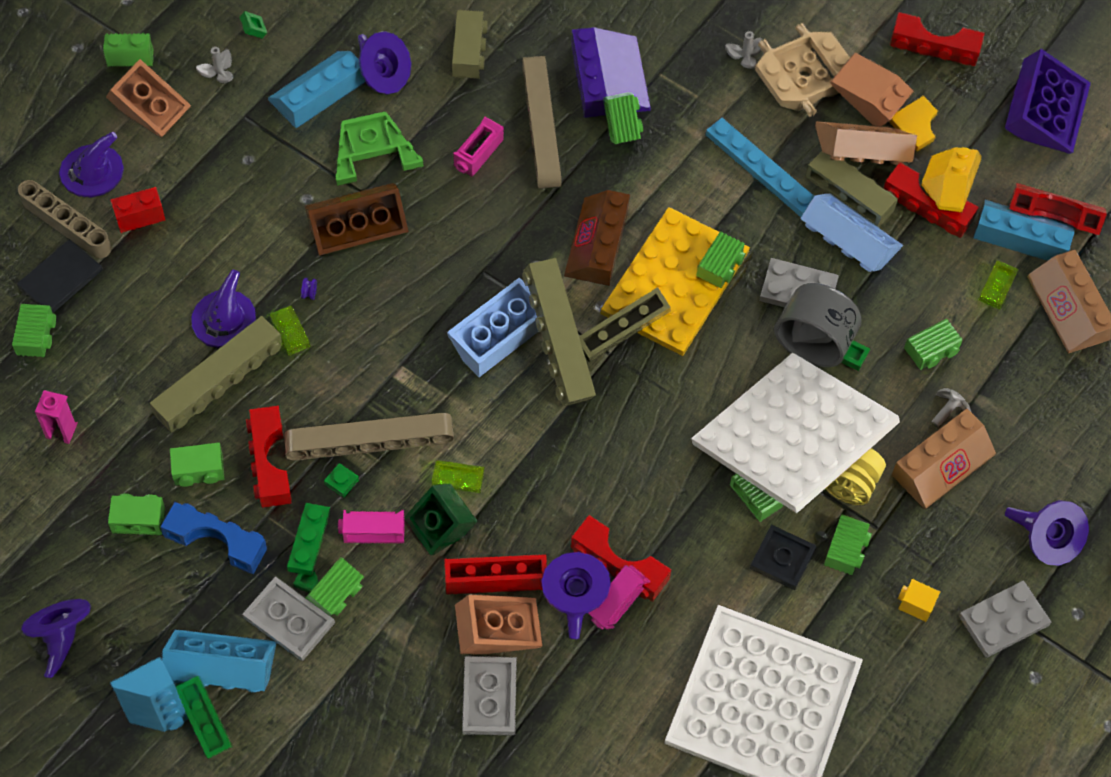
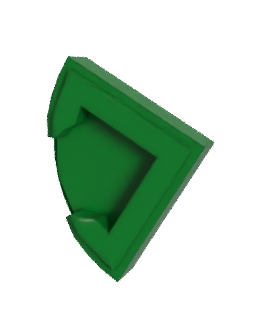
M315 571L312 576L298 573L293 585L295 588L310 593L319 580Z

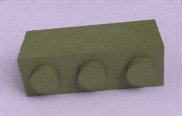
M457 10L452 60L453 77L479 78L480 70H484L485 56H481V52L486 51V38H483V34H487L488 21H484L483 11Z

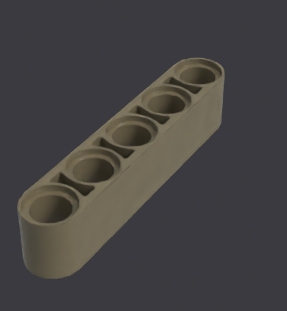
M26 180L20 183L18 193L23 206L92 256L105 258L111 253L112 248L105 230L37 182Z

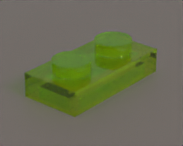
M997 260L978 300L1000 309L1019 269Z
M292 305L270 313V319L275 329L281 334L282 343L288 356L311 347Z
M436 460L432 485L451 484L455 490L481 493L484 467Z

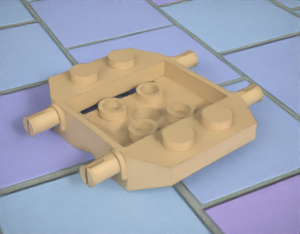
M801 23L795 28L801 35L796 40L775 49L771 48L765 39L758 43V46L764 52V56L757 63L755 71L780 106L796 111L804 109L808 116L811 117L817 112L813 107L815 102L822 97H831L839 93L830 84L832 78L828 71L816 58V54L811 50L814 49L834 77L850 57L832 32L811 33ZM806 71L810 76H802L800 72Z

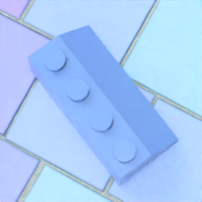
M831 193L814 196L800 218L806 222L805 226L814 232L818 231L824 235L823 239L831 245H838L842 248L841 252L849 258H856L861 262L860 266L870 272L881 270L903 246Z
M520 278L447 332L463 362L478 377L482 376L539 332L536 327L535 309L531 308L529 302V288L525 286Z

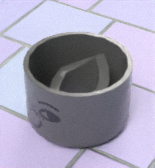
M807 283L799 286L793 292L774 326V333L779 343L789 353H794L815 366L834 367L842 362L861 327L862 318L855 303L839 290L824 284Z

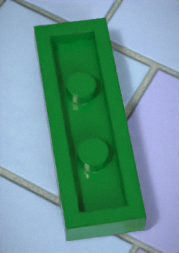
M310 503L305 504L287 565L288 572L313 575L328 523L330 507Z
M196 676L176 686L184 710L207 759L232 748L231 741L200 676Z

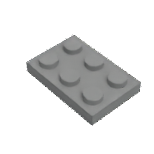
M771 258L759 301L785 307L793 292L799 286L807 283H819L836 288L839 275Z
M277 577L273 578L242 614L245 620L301 661L307 657L335 624L332 617Z
M1024 580L959 614V618L986 658L1051 624V620Z
M465 657L463 734L515 735L516 657Z

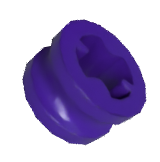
M308 278L303 279L301 288L302 299L310 297L311 300L315 299L316 279H312V281H309Z

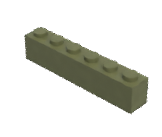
M553 258L530 263L523 270L522 277L525 286H528L530 291V306L536 312V327L543 336V351L549 357V372L556 381L557 387L555 391L557 399L562 402V406L590 400L596 396L557 259Z
M263 316L259 317L151 401L150 407L153 415L171 433L176 429L182 428L192 416L204 411L211 401L223 396L230 386L238 384L249 371L257 369L263 360L270 355L276 354L282 346L281 334Z

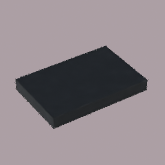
M69 239L19 281L17 286L38 305L50 306L52 313H54L103 269L99 263Z

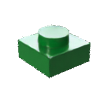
M246 11L239 16L246 34L261 39L267 34L261 16Z
M853 340L841 363L859 371L870 352V348Z
M339 463L326 477L324 485L344 498L359 481V476Z

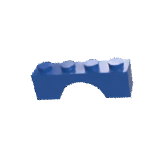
M174 502L161 525L165 538L184 546L202 537H213L221 540L229 548L230 564L251 574H254L267 550L265 539L261 534L250 531V533L244 531L233 522H222L211 513L203 514L198 512L187 503L181 505Z

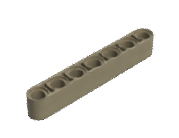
M545 56L522 58L523 75L538 189L561 187V171Z
M448 413L290 429L284 433L285 455L289 460H306L443 445L454 440L452 417Z

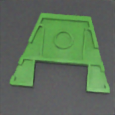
M386 112L345 120L341 123L336 184L338 186L357 181L353 161L398 152L403 171L423 167V159L413 150L411 143L406 141L400 129Z

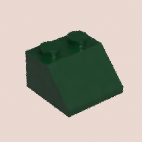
M451 484L432 485L404 517L430 556L437 554L463 538L478 522Z

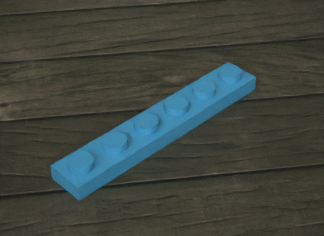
M723 118L706 130V136L802 217L814 198L809 191Z

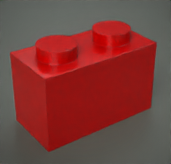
M156 187L110 199L120 233L166 221Z

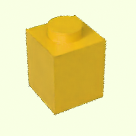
M912 579L909 587L903 585L898 599L902 601L899 610L927 622L940 591Z

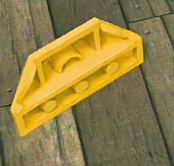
M954 147L932 155L922 180V187L936 202V206L939 209L963 212L981 162L980 153L978 150Z

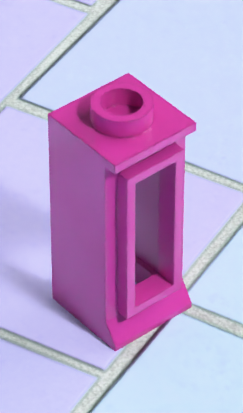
M484 117L480 125L458 151L453 153L456 169L473 177L503 141V126ZM488 132H490L491 134L489 135V137L478 148V150L473 154V156L469 155V152L475 147V145L480 141V139L483 136H485Z
M44 390L35 410L44 435L47 439H51L58 423L64 443L69 444L78 422L74 421L68 406V396Z
M344 510L343 519L338 521V533L343 534L344 543H404V510L397 514L395 512L346 513V510Z
M625 565L612 581L607 599L599 608L589 612L593 617L591 619L592 622L601 629L614 628L613 624L619 621L644 588L642 586L651 581L632 565L629 567Z

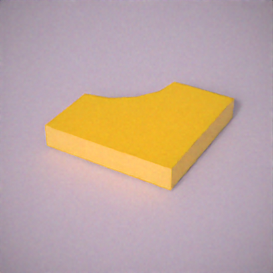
M922 96L896 112L888 122L894 128L917 135L915 150L919 151L935 139V135L931 131L930 122L937 115L938 111Z

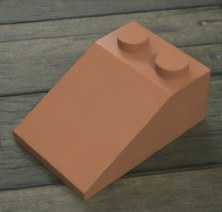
M857 53L850 57L830 81V84L873 126L881 127L890 121L913 93V90L898 75Z
M141 59L117 82L106 96L121 112L161 138L191 107L184 98Z
M467 595L455 605L461 654L484 655L542 647L536 598Z

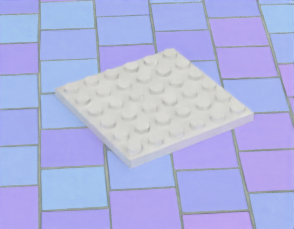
M791 353L691 439L694 446L795 513H798L899 424L900 421L899 416L798 355Z
M718 605L664 744L748 777H822L863 659Z

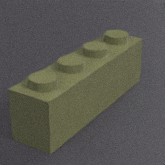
M821 151L808 164L806 178L825 192L831 193L879 228L894 212L898 199L890 191L884 190L877 185L873 179L867 178L860 173L854 166L849 165L845 161L830 159L831 155Z
M657 287L580 335L582 349L588 359L592 361L671 312V307Z

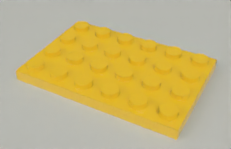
M668 207L601 308L600 314L609 318L658 287L670 305L671 312L637 333L683 356L729 284L725 282L722 288H719L696 276L699 263L719 232ZM744 245L743 252L746 253L745 257L749 253L750 247ZM736 264V266H735L734 269H733V270H735V273H736V271L738 270V268L740 267V266L737 265V264Z

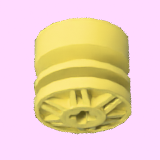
M870 448L825 489L835 498L845 503L865 505L874 492L875 484L879 482L885 470V461L879 453Z

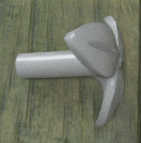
M751 31L745 33L743 49L736 44L725 45L727 53L734 59L743 57L741 65L749 69L755 68L757 65L756 59L751 56H756L760 53L761 48L758 46V43L762 40V38L753 40L754 34Z
M218 47L211 48L213 66L201 64L196 67V70L207 78H212L218 74V82H230L233 79V75L231 72L224 70L231 67L232 58L229 50L226 49L220 54Z
M949 388L940 389L936 395L947 398L949 401L931 422L939 428L956 407H961L963 411L968 409L971 412L970 406L958 392Z

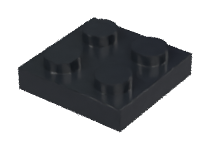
M771 524L750 565V569L796 590L817 546Z

